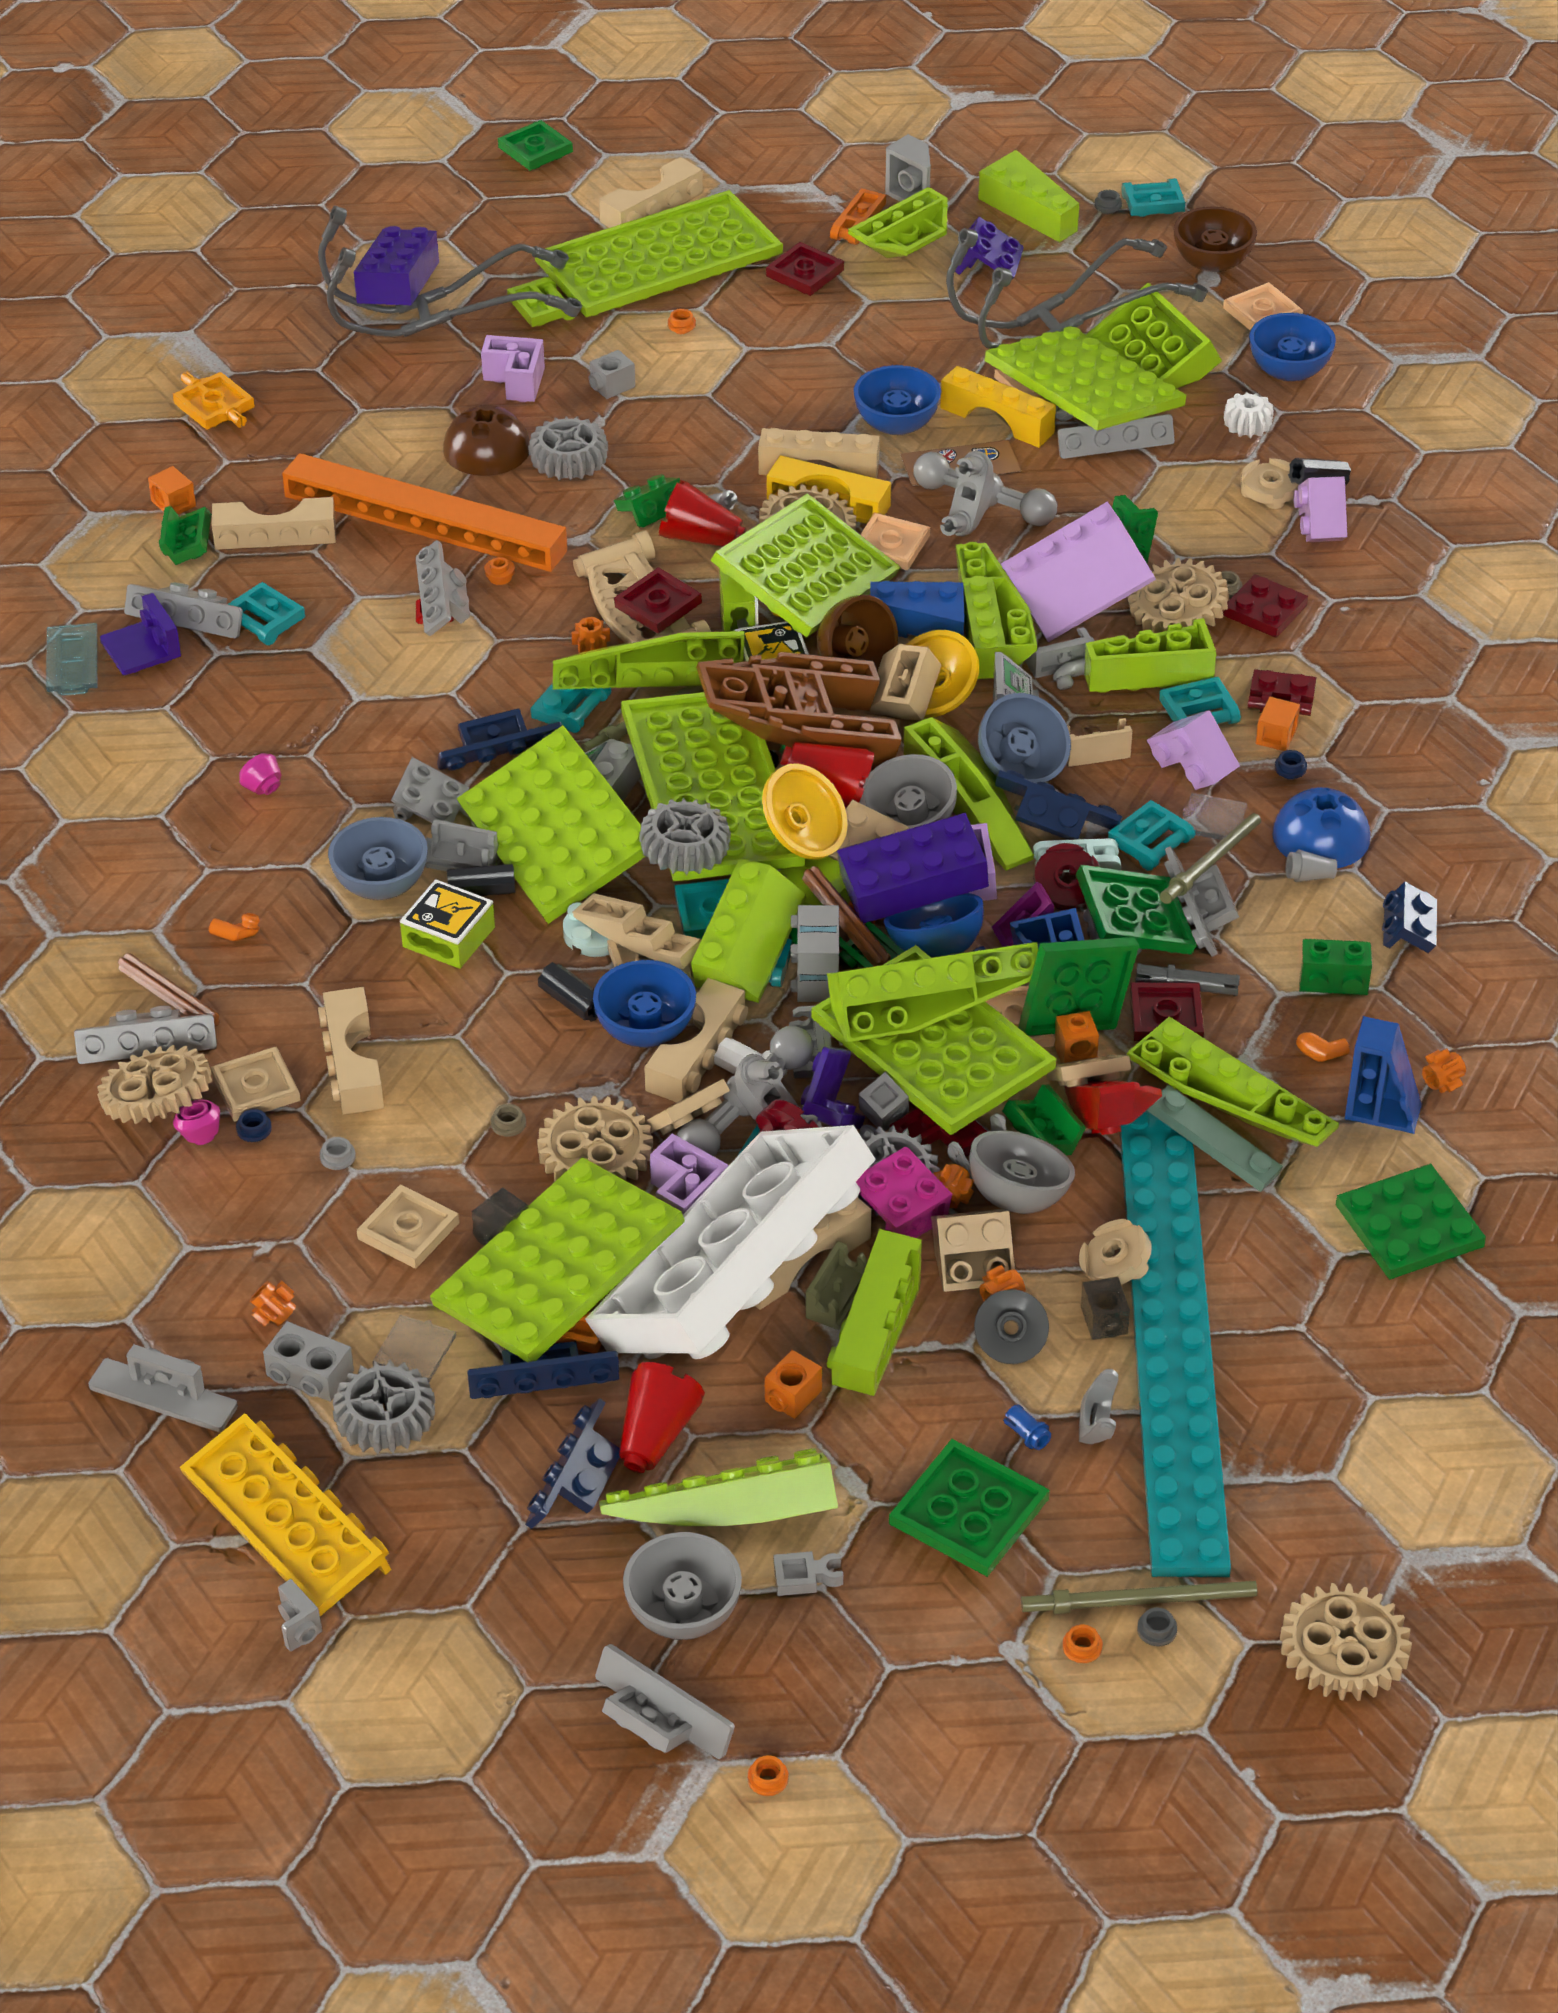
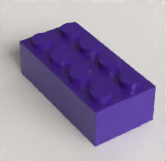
M389 226L382 229L354 270L357 304L412 305L439 264L437 231L428 230L425 227L402 230L397 226Z
M966 813L837 850L842 881L854 910L863 923L989 887L987 860Z

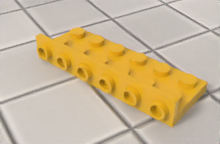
M244 1413L182 1464L180 1469L188 1480L285 1581L292 1579L317 1606L319 1615L322 1616L377 1568L385 1575L389 1573L392 1569L385 1558L389 1555V1551L376 1536L369 1539L363 1533L366 1530L364 1525L352 1512L346 1516L340 1510L343 1505L331 1490L327 1489L325 1492H322L317 1487L320 1484L317 1477L307 1466L300 1469L295 1464L297 1461L295 1455L284 1443L277 1446L272 1441L275 1438L273 1433L261 1420L255 1424Z

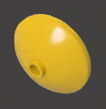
M933 630L915 637L906 644L928 647L941 663L924 718L944 715L957 708L968 698L979 676V658L972 644L964 636L950 630Z
M803 764L785 765L769 776L763 789L762 804L768 826L777 840L792 853L806 859H823L836 852L845 840L848 823L844 803L834 785L819 771Z

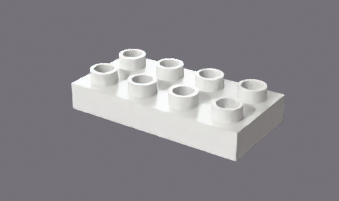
M855 1126L761 1131L683 1214L685 1222L616 1285L585 1318L606 1351L643 1353L647 1359H655L666 1353H689L693 1359H701L720 1349L726 1343L730 1334L725 1325L739 1310L751 1308L763 1301L774 1288V1283L770 1276L782 1262L796 1259L806 1253L817 1241L818 1236L813 1228L826 1214L835 1213L847 1207L859 1195L860 1188L856 1181L876 1159Z

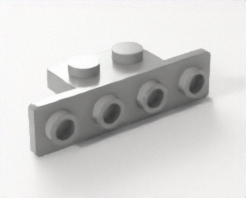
M1170 414L1143 417L1098 431L1084 422H1078L1079 426L1061 428L1057 431L1059 455L1063 459L1168 445L1175 442L1173 417Z
M436 540L431 545L422 548L416 556L424 632L428 636L433 635L451 620V616L461 624L470 617L466 577L459 569H453L444 562L442 544Z
M170 583L169 587L154 589L136 584L127 586L124 610L126 615L141 618L140 610H143L141 596L154 593L176 626L230 638H238L240 636L242 608L227 605V598L217 596V591L210 589H198V592L188 590L189 585L183 583Z
M1172 847L1165 848L1169 860L1164 862V865L1172 879L1178 873L1185 872ZM1215 864L1193 882V887L1185 895L1178 896L1181 903L1186 902L1187 906L1182 908L1187 921L1191 926L1195 924L1196 929L1191 932L1200 949L1206 947L1211 957L1217 955L1218 952L1209 932L1239 918L1222 873Z
M170 1006L153 1007L150 1009V1012L139 1014L136 1013V1010H122L116 1012V1016L110 1017L109 1025L81 1028L74 1031L79 1064L129 1059L131 1055L141 1057L144 1050L154 1053L160 1046L163 1051H166L172 1045H175L176 1051L183 1046H187L188 1051L195 1048L198 1051L215 1049L217 1047L214 1016L212 1014L180 1017L179 1009L171 1010Z
M133 1344L126 1355L128 1365L105 1358L88 1382L89 1389L217 1432L224 1430L238 1408L235 1399L205 1390L200 1365L187 1359L181 1360L163 1354L153 1348L147 1349Z
M609 1644L604 1647L595 1677L617 1693L606 1698L602 1710L603 1713L614 1719L621 1727L629 1729L646 1740L651 1747L664 1753L690 1740L717 1759L726 1755L735 1728L734 1723L614 1645Z

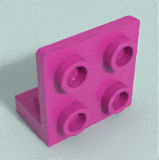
M903 1147L868 1168L856 1181L860 1188L859 1194L886 1222L885 1230L917 1238L932 1229L931 1216L948 1215L952 1193L908 1147Z

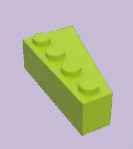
M1017 150L979 171V200L1059 243L1078 231L1079 203Z
M1196 619L1193 621V626L1182 628V625L1177 623L1168 625V630L1160 633H1153L1149 629L1139 631V634L1131 639L1121 635L1087 642L1085 647L1084 676L1089 692L1105 693L1110 690L1128 689L1135 691L1141 688H1170L1172 686L1214 678L1216 649L1205 619Z
M879 1229L859 1287L854 1295L848 1317L844 1319L841 1325L838 1345L831 1348L828 1356L827 1368L832 1369V1385L875 1396L920 1290L922 1239Z

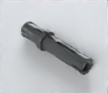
M1137 963L1135 982L1200 983V991L1238 995L1240 975L1238 974L1230 975L1177 969L1172 964H1168V967Z

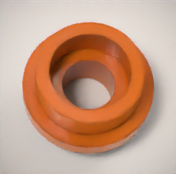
M676 309L671 312L668 318V328L677 334H686L696 326V319L688 309Z
M496 557L485 564L484 572L491 583L503 585L511 581L515 573V566L512 561L506 558Z
M1080 1624L1072 1627L1065 1634L1062 1647L1065 1655L1070 1660L1077 1663H1090L1101 1655L1103 1642L1093 1627Z
M766 1755L759 1757L748 1770V1784L757 1794L773 1796L782 1792L788 1784V1770L782 1761L775 1756ZM766 1776H771L774 1779L765 1780L762 1778Z

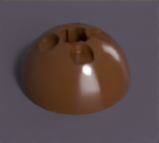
M1211 206L1192 209L1182 214L1174 224V239L1182 257L1195 268L1207 272H1222L1239 265L1251 252L1257 236V228L1248 216L1225 207Z
M479 405L463 411L452 421L445 434L443 453L446 461L461 472L478 476L498 475L517 468L529 456L528 446L530 445V440L524 425L514 414L498 406Z
M871 595L851 596L835 604L823 617L817 633L818 656L873 661L877 672L883 655L898 645L897 625L890 608L882 600Z

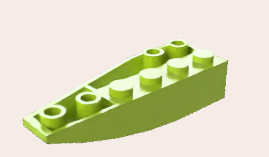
M968 542L966 544H956L959 582H963L966 637L976 650L979 658L978 679L994 678L995 652H1002L1019 666L1037 651V640L1031 611L987 543Z
M744 631L677 633L645 641L595 649L554 660L553 690L702 686L696 668L698 662L733 658L734 663L743 662L745 634Z
M933 717L904 727V755L918 754L930 756L940 760L949 767L954 774L957 785L954 814L966 813L971 825L987 823L992 856L1003 869L1007 871L1034 860V854L1018 821L1015 820L1016 816L1003 789L995 786L997 776L989 770L980 753L959 730Z
M1037 942L827 973L831 1007L846 1042L915 1032L1030 982L1038 953Z
M1170 1016L1127 1052L1130 1060L1178 1091L1204 1101L1245 1123L1281 1137L1318 1147L1339 1127V1123Z
M816 1449L794 1452L793 1459L780 1461L778 1456L764 1457L756 1460L757 1466L728 1469L720 1472V1474L707 1477L705 1475L692 1476L682 1479L681 1483L668 1486L666 1482L655 1483L645 1486L644 1491L629 1494V1490L614 1491L606 1494V1500L599 1501L601 1514L640 1522L678 1526H732L763 1523L838 1508L830 1461L824 1453H817Z

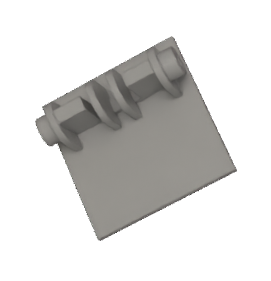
M412 757L391 799L395 803L393 808L394 816L396 819L405 821L411 818L414 813L433 823L434 819L453 823L461 807L456 798L468 791L469 787Z

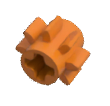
M583 618L579 623H575V631L571 632L572 645H578V652L581 653L607 647V642L610 641V628H604V622L598 618Z
M1446 1048L1442 1051L1438 1049L1425 1057L1429 1064L1423 1067L1422 1076L1425 1083L1431 1089H1439L1440 1093H1444L1446 1091L1452 1092L1463 1086L1460 1077L1466 1074V1065L1459 1054L1456 1052L1450 1053Z
M946 1164L942 1171L933 1172L937 1179L952 1193L950 1208H957L960 1201L968 1204L974 1192L971 1189L974 1180L970 1179V1174L964 1167L957 1164Z
M1002 1265L987 1271V1275L982 1277L985 1283L979 1287L983 1301L1002 1290L1026 1291L1021 1275L1015 1269L1005 1272Z
M282 1280L276 1286L270 1281L265 1282L250 1299V1302L256 1306L252 1310V1316L264 1327L270 1321L274 1322L277 1326L281 1325L296 1308V1305L291 1301L294 1298V1291Z

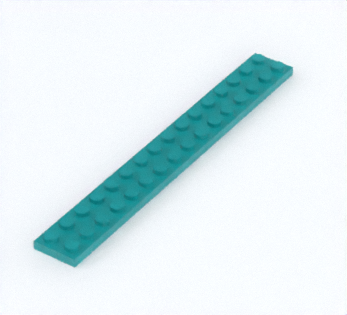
M1146 1110L1133 1123L1121 1125L1120 1143L1126 1220H1130L1133 1225L1142 1227L1148 1235L1152 1246L1151 1255L1147 1262L1149 1266L1147 1273L1140 1279L1130 1280L1151 1577H1230L1231 1562L1194 1147L1192 1142Z

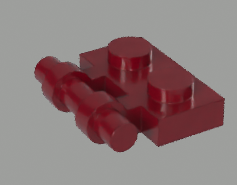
M1254 669L1247 708L1258 709L1262 713L1269 697L1300 704L1299 715L1311 716L1317 677Z

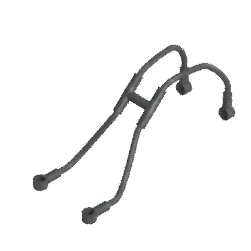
M333 206L329 222L322 234L323 239L319 245V265L328 286L327 304L332 317L343 328L364 334L384 337L404 335L406 337L452 320L454 316L522 299L543 301L546 305L563 310L565 314L571 317H577L582 308V304L575 298L569 297L564 299L551 294L545 295L529 291L489 299L450 311L446 309L430 315L429 303L447 297V294L454 292L482 271L512 253L525 251L532 254L533 257L550 262L552 266L558 269H563L569 257L561 250L550 251L538 246L532 247L526 244H516L487 259L452 285L445 288L442 286L418 295L412 305L381 306L376 304H357L355 297L340 291L336 287L337 284L341 283L348 268H351L356 258L354 250L343 247L332 276L329 274L325 257L326 247L333 240L339 226L345 222L347 216L346 209ZM334 295L356 306L380 313L391 314L399 312V314L418 308L420 319L401 326V329L396 330L376 329L357 325L344 320L340 316L334 303Z
M963 228L959 232V244L951 258L952 263L946 277L947 291L954 310L963 320L978 325L980 340L988 349L997 348L1001 344L988 340L985 326L999 329L1023 327L1040 317L1050 329L1047 332L1064 331L1065 327H1078L1089 318L1154 292L1170 290L1176 294L1189 296L1198 302H1203L1208 293L1207 288L1197 283L1193 285L1160 283L1116 299L1081 315L1076 314L1061 324L1049 312L1065 303L1066 299L1071 297L1113 253L1123 246H1131L1135 250L1146 251L1155 257L1161 258L1167 246L1157 239L1147 241L1138 238L1135 240L1125 238L1116 242L1066 292L1056 294L1016 317V320L1009 322L986 319L991 306L997 301L1003 287H1007L1011 283L1012 272L1009 269L998 267L994 270L992 275L993 283L985 297L986 302L979 317L967 314L960 306L956 297L954 273L958 265H961L969 247H973L977 243L978 234L975 230Z

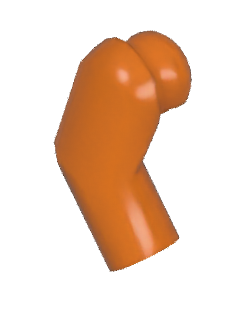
M246 913L241 917L242 922L237 924L214 918L209 925V933L230 941L242 940L255 936L259 932L260 927L258 924L260 918L256 914Z
M1304 1032L1296 1040V1045L1300 1051L1317 1062L1345 1056L1350 1052L1349 1044L1345 1038L1328 1042L1312 1032Z

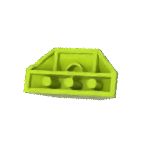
M927 187L849 228L848 234L886 258L907 256L947 234L948 198Z

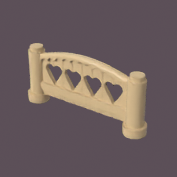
M646 530L633 534L632 539L579 555L578 559L573 560L577 576L588 577L592 598L601 617L625 644L677 633L711 632L709 625L704 619L689 625L683 616L659 634L656 633L654 637L645 639L643 638V632L639 631L638 628L646 626L636 620H632L630 616L615 608L614 597L617 596L615 592L626 590L653 571L648 561L655 559V549L651 537ZM606 573L627 574L617 584H609L608 577L603 576Z

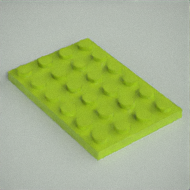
M1069 326L1065 327L1064 331L1046 332L1038 337L1023 338L1019 342L1001 344L997 348L989 349L985 352V362L1097 431L1185 406L1187 395L1177 390L1174 385L1162 381L1154 373L1147 372L1137 366L1136 362L1127 360L1119 355L1117 351L1099 343V340L1082 333L1077 327Z
M808 493L717 550L711 559V562L718 566L722 573L733 578L743 586L746 592L758 598L771 612L778 614L795 631L803 634L805 637L810 636L819 629L823 617L835 604L851 596L869 595L870 582L889 581L896 576L901 568Z
M563 725L456 798L477 828L497 832L498 850L496 853L504 865L513 864L514 879L548 924L564 914L571 904L581 902L646 857L643 856L641 842L639 841L641 824Z
M915 945L884 965L931 957ZM830 997L811 1008V1018L877 1074L881 1076L886 1072L909 1096V1101L950 1135L1056 1069V1058L986 1001L915 1032L852 1042L845 1041L832 1010Z
M581 1157L430 1295V1298L435 1307L526 1362L536 1361L681 1226L685 1220L682 1211Z

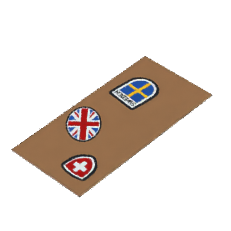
M1009 440L900 454L912 486L919 485L913 475V466L917 459L927 452L940 453L947 458L951 468L955 469L956 466H960L956 464L957 461L964 458L969 452L981 451L990 458L993 464V471L997 475L1021 472Z

